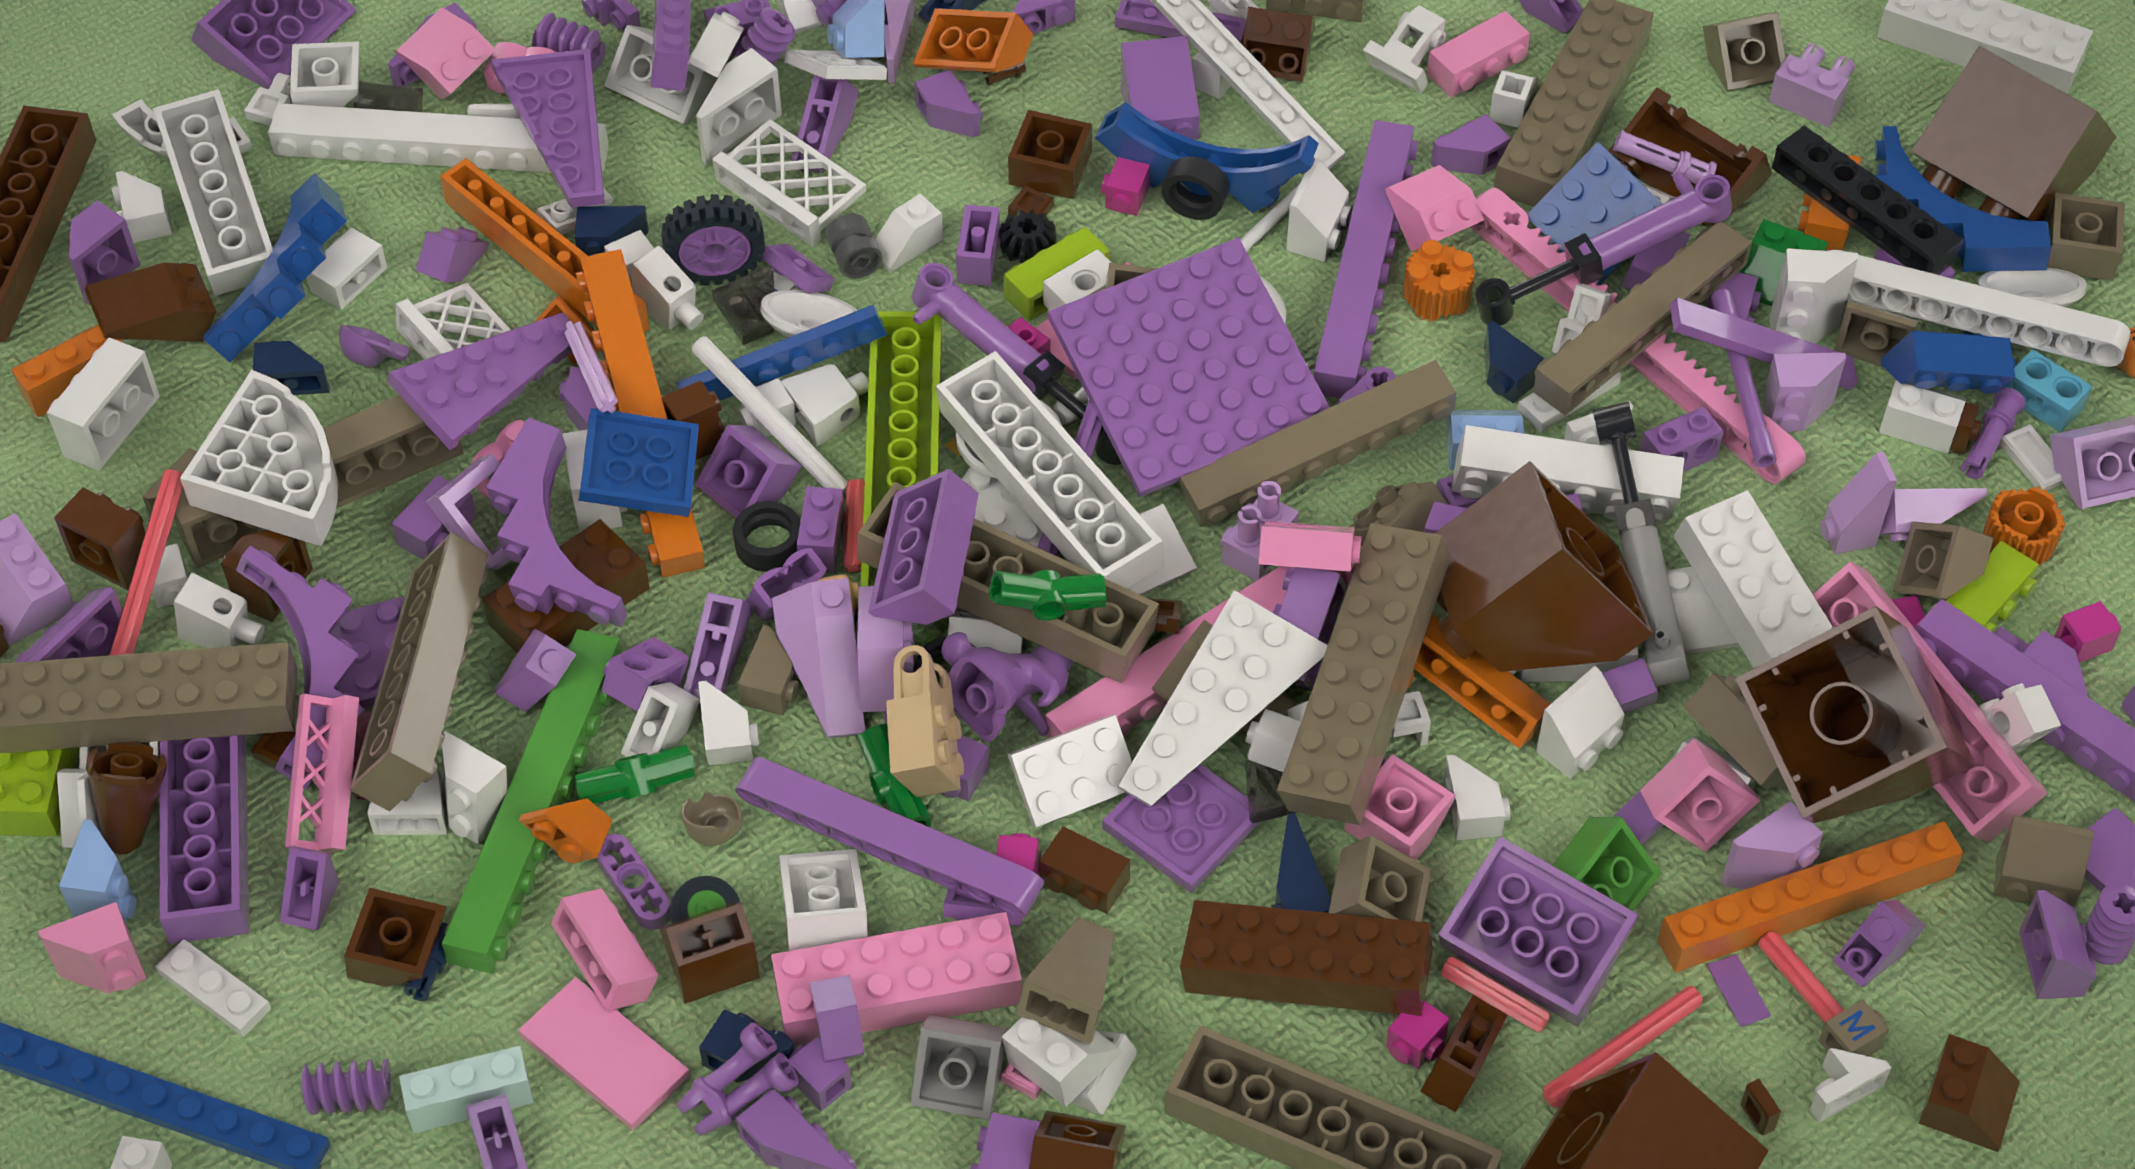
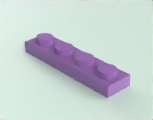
M1121 0L1115 16V27L1166 37L1183 36L1150 0ZM1211 12L1243 44L1246 19Z

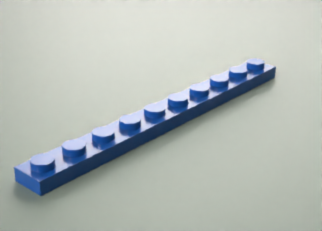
M0 1022V1069L280 1169H318L330 1147L328 1137Z

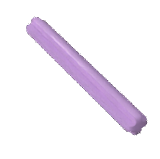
M569 321L566 324L567 330L564 334L596 406L601 413L607 410L613 413L616 410L615 404L618 402V399L586 329L580 321L575 324Z

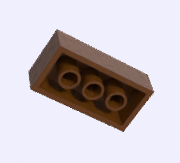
M601 519L559 546L563 554L579 572L596 585L620 596L624 606L650 588L645 561ZM509 581L482 598L488 625L517 654L534 628L566 647L572 642L577 629L589 631L599 624L593 621L587 614L576 610L574 612L565 611L555 603L549 614L538 610L534 612L526 611L515 603L508 585Z

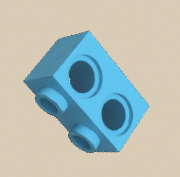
M2033 349L2015 366V378L2004 386V388H2012L2020 392L2026 402L2024 410L2060 433L2084 409L2092 389V385Z

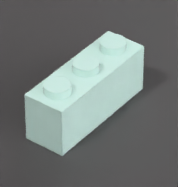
M520 1045L399 1076L406 1113L414 1134L469 1120L467 1105L507 1094L511 1109L534 1103Z

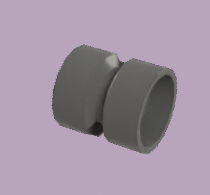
M851 213L839 216L829 224L825 234L830 248L835 254V259L841 273L845 277L853 279L868 276L876 271L881 265L882 254L876 240L873 238L867 220L862 215Z

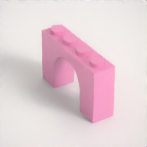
M1266 521L1265 525L1261 526L1258 564L1351 572L1352 563L1359 564L1362 536H1354L1355 527Z

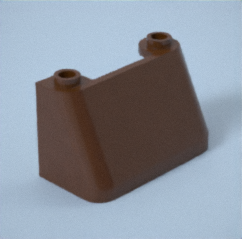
M1656 87L1623 131L1676 153L1681 151L1690 152L1691 157L1708 164L1711 161L1717 163L1714 175L1724 177L1730 185L1732 201L1730 215H1732L1772 175L1766 153L1753 145L1748 151L1746 146L1741 143L1739 146L1734 145L1690 118L1686 109L1682 107L1678 109L1676 106L1668 104L1667 102L1671 99V96ZM1614 143L1608 150L1632 175L1671 196H1681L1671 176V172L1621 152L1613 151ZM1690 182L1695 189L1696 184ZM1705 221L1701 224L1709 228L1711 225H1714L1716 223H1709Z

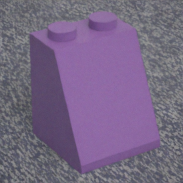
M1187 36L1121 43V93L1123 102H1127L1144 116L1170 131L1193 140L1199 139L1200 115Z

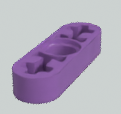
M619 834L606 835L597 857L599 867L642 927L655 930L665 926L670 920V902L667 895L624 836ZM614 850V852L620 853L623 865L619 867L614 856L608 855L607 852ZM629 875H640L644 878V882L637 888H627L622 884L623 880ZM647 895L651 905L655 909L659 908L658 913L653 914L650 910L646 911L644 898Z

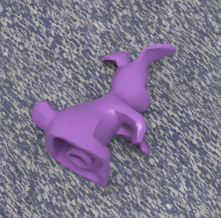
M955 632L946 637L942 644L941 653L945 661L952 667L949 676L954 710L983 741L990 743L997 737L1006 723L1005 714L1008 713L1012 706L1034 724L1039 735L1045 736L1048 733L1049 728L1046 720L1034 705L1031 694L1037 692L1043 695L1037 706L1043 707L1049 706L1056 697L1064 694L1073 660L1041 645L1034 649L1032 654H1009L991 647H972L965 633Z

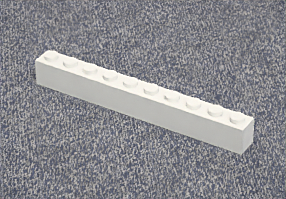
M277 103L268 131L274 155L449 167H453L467 158L481 169L551 173L520 118ZM597 123L603 175L609 144L605 124Z

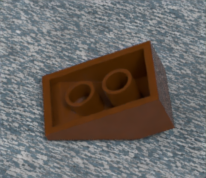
M160 263L88 284L85 288L102 334L107 339L110 337L112 339L204 342L203 335L209 330L216 314V309L196 264Z

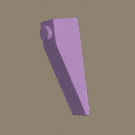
M884 0V61L887 68L888 84L895 83L915 11L914 0Z
M848 578L810 582L773 597L772 605L776 636L791 660L794 672L799 677L827 738L854 736L864 732V714L860 708L858 657Z

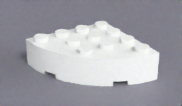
M253 370L250 371L180 477L190 506L318 546H322L329 532L338 501L336 471L324 429L315 413L304 401L301 402L296 396L291 394L288 387L276 379Z

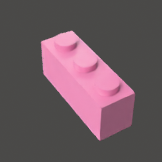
M1504 11L1429 51L1427 76L1452 98L1463 91L1470 90L1474 85L1488 77H1494L1510 65L1521 62L1527 57L1530 33Z
M600 888L562 897L551 925L606 1011L647 1001L658 978V973L654 964L647 958L637 943L635 935L628 929L618 914L616 906L609 900L603 889Z

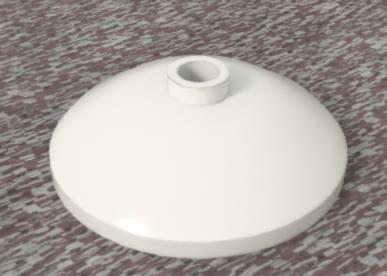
M2047 267V270L1990 271L1979 279V286L2062 307H2068L2079 301L2086 294L2087 286L2086 281L2079 275Z
M804 290L772 292L762 299L760 307L761 314L766 322L786 338L858 311L852 305L838 298L817 292L808 294Z

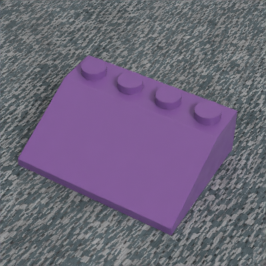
M221 0L197 23L191 41L215 62L269 89L278 73L291 74L292 44L324 43L357 9L347 0Z
M1499 836L1439 932L1438 938L1443 949L1579 1027L1601 991L1639 914Z

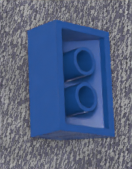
M1911 331L1880 359L1881 366L1898 382L1915 385L1919 389H1928L1936 386L1948 387L1950 391L1977 389L1982 393L1991 394L2001 391L2002 387L2015 378L2010 338Z

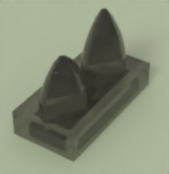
M359 80L358 95L353 98L354 108L422 112L423 88Z

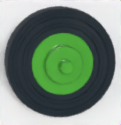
M714 876L692 878L681 885L672 898L670 904L671 923L734 902L740 903V899L733 887L720 878Z

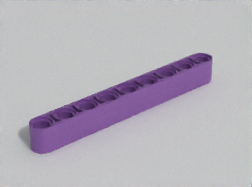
M761 757L753 759L735 788V792L743 800L758 808L1018 918L1026 917L1044 886L1043 879L1030 869Z

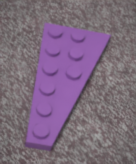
M590 49L490 59L495 75L570 207L605 204Z

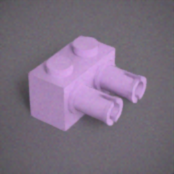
M1812 43L1806 46L1800 58L1789 54L1775 74L1769 102L1829 127L1843 107L1850 80L1848 77L1854 72L1855 64L1848 58L1844 66H1841L1846 56H1839L1830 70L1819 67V63L1825 57V51L1821 46H1818L1815 52L1811 54L1816 45Z
M1273 481L1261 483V487H1258L1257 490L1258 498L1256 501L1248 503L1241 508V511H1238V523L1234 528L1228 527L1220 541V545L1223 546L1222 563L1256 581L1262 578L1272 566L1258 564L1261 526L1265 525L1266 521L1298 523L1299 511L1280 502L1281 487Z

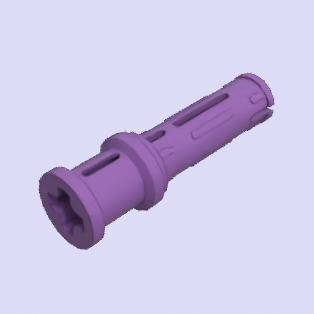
M2005 387L1995 393L1992 408L1986 410L1982 417L1984 426L1967 458L1961 465L1962 472L1967 470L1965 473L1967 477L1979 479L1983 476L2001 438L2012 431L2015 425L2014 418L2016 414L2022 412L2026 405L2025 398L2017 390Z

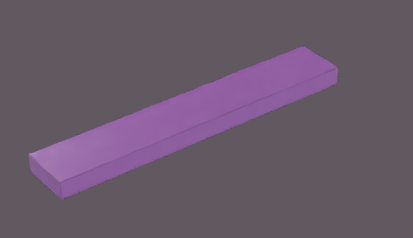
M1677 297L1670 304L1674 332L1768 363H1772L1774 354L1841 353ZM1846 354V361L1838 386L1851 390L1858 383L1853 356Z

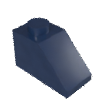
M645 206L577 207L575 243L576 247L588 256L604 253V246L636 231L641 230L645 236L649 232Z
M1493 320L1487 324L1484 343L1487 385L1497 395L1503 396L1513 404L1534 387L1535 369L1544 358Z
M291 341L254 343L253 371L276 379L288 387L293 395L330 393L324 365Z

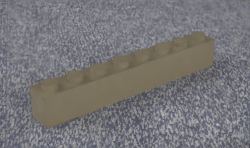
M1722 221L1714 224L1709 229H1703L1697 235L1694 242L1687 247H1681L1675 253L1672 260L1665 265H1659L1645 282L1634 285L1623 300L1619 303H1612L1601 318L1596 322L1594 320L1590 321L1580 335L1574 340H1567L1552 358L1542 360L1534 372L1536 377L1533 392L1566 416L1673 327L1670 304L1676 297L1700 305L1747 266L1752 242Z
M1433 360L1223 456L1212 464L1180 477L1181 494L1200 527L1209 523H1219L1230 513L1241 509L1250 502L1254 503L1258 498L1257 490L1258 487H1261L1262 482H1276L1281 487L1282 494L1288 491L1293 484L1306 478L1309 480L1317 478L1330 467L1337 464H1347L1354 460L1357 455L1367 450L1380 449L1389 440L1400 435H1410L1416 432L1420 426L1430 421L1445 419L1455 410L1456 391L1438 362Z

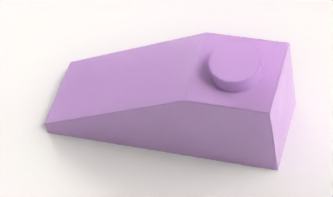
M1884 452L1876 453L1828 504L1824 520H1821L1820 529L1823 539L1829 541L1834 554L1875 547L1897 481Z
M1987 488L1894 489L1879 535H1890L1891 542L1907 541L1912 521L1941 524L1987 496Z

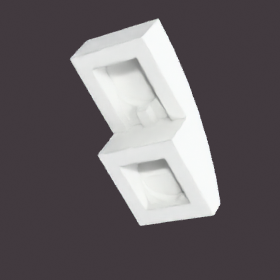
M1577 284L1568 317L1560 319L1551 352L1558 353L1561 346L1567 340H1574L1580 335L1590 321L1594 320L1596 322L1601 318L1610 305L1612 294L1586 284Z

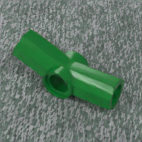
M1053 570L1038 571L1031 576L996 571L991 577L988 591L990 602L997 605L1033 610L1034 616L1043 621L1055 620L1063 616L1068 610L1106 607L1107 600L1104 575H1101V573L1060 577V574Z
M879 724L858 734L856 738L871 772L869 773L870 783L880 805L885 804L887 810L929 827L931 825V818L921 798L916 797L890 772L888 724Z
M684 744L649 755L641 753L614 761L612 765L576 773V788L580 800L587 798L593 804L619 797L624 799L636 798L657 791L656 787L694 777L695 763L688 746Z

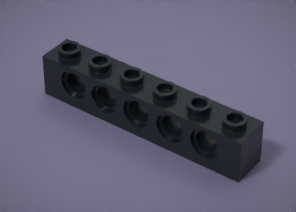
M1805 125L1777 145L1772 165L1774 171L1904 266L1940 275L1956 262L1962 238Z

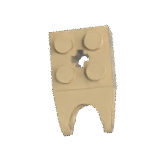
M919 645L904 647L896 655L893 664L894 699L886 701L890 772L916 797L961 789L960 776L964 774V763L961 754L958 752L957 740L961 739L962 732L959 719L954 713L950 676L941 665L933 663L931 655L924 647ZM915 654L921 655L922 666L914 673L905 672L904 663L907 658ZM935 673L940 675V683H938Z

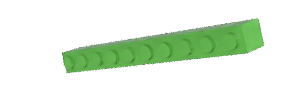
M577 629L569 647V650L575 653L576 656L557 685L549 693L442 941L447 963L492 974L497 961L504 959L508 948V934L511 927H517L520 921L523 898L525 894L529 895L532 892L536 878V867L539 862H544L549 849V845L535 838L531 831L519 822L521 814L564 803L565 798H571L575 788V774L578 767H584L588 757L591 736L596 737L599 732L603 707H608L612 701L610 695L602 692L605 680L604 668L613 656L622 653L619 638Z

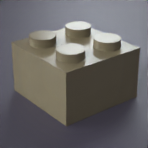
M2055 193L2046 219L2051 243L2047 267L2069 271L2079 276L2113 281L2123 254L2125 203Z
M1370 835L1341 850L1329 913L1422 922L1431 869Z

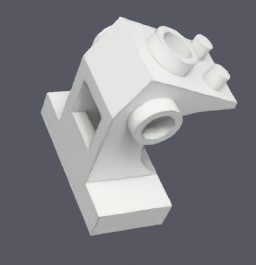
M1420 5L1410 13L1405 12L1398 22V28L1384 47L1372 40L1365 46L1363 52L1368 65L1422 94L1428 85L1424 69L1418 66L1428 50H1433L1444 43L1446 39V32H1444L1445 19ZM1411 35L1413 41L1416 42L1413 49L1403 44Z

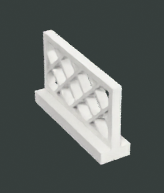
M771 119L766 121L728 155L721 151L712 159L716 180L811 247L822 239L821 231L867 191L865 183ZM770 133L780 138V144L761 145V141ZM800 152L804 155V160L785 161V153ZM780 153V162L762 163L761 154ZM757 155V164L742 165L738 160L743 156ZM824 168L828 171V177L809 178V169ZM804 169L803 179L785 180V171ZM781 171V180L765 181L762 179V173ZM847 184L852 187L847 194L833 195V185ZM828 186L829 195L809 197V187ZM805 188V197L790 198L786 195V189ZM829 204V209L820 217L810 212V206Z
M464 283L415 305L408 299L396 303V329L424 360L472 344L465 342L467 335L485 337L487 339L511 330L468 283ZM462 297H466L471 303L470 307L451 305L453 301ZM432 311L442 313L440 320L425 318L423 314ZM448 314L466 317L465 324L446 321ZM472 318L487 320L490 323L489 328L470 325ZM442 332L460 333L461 336L459 341L446 339L442 336Z

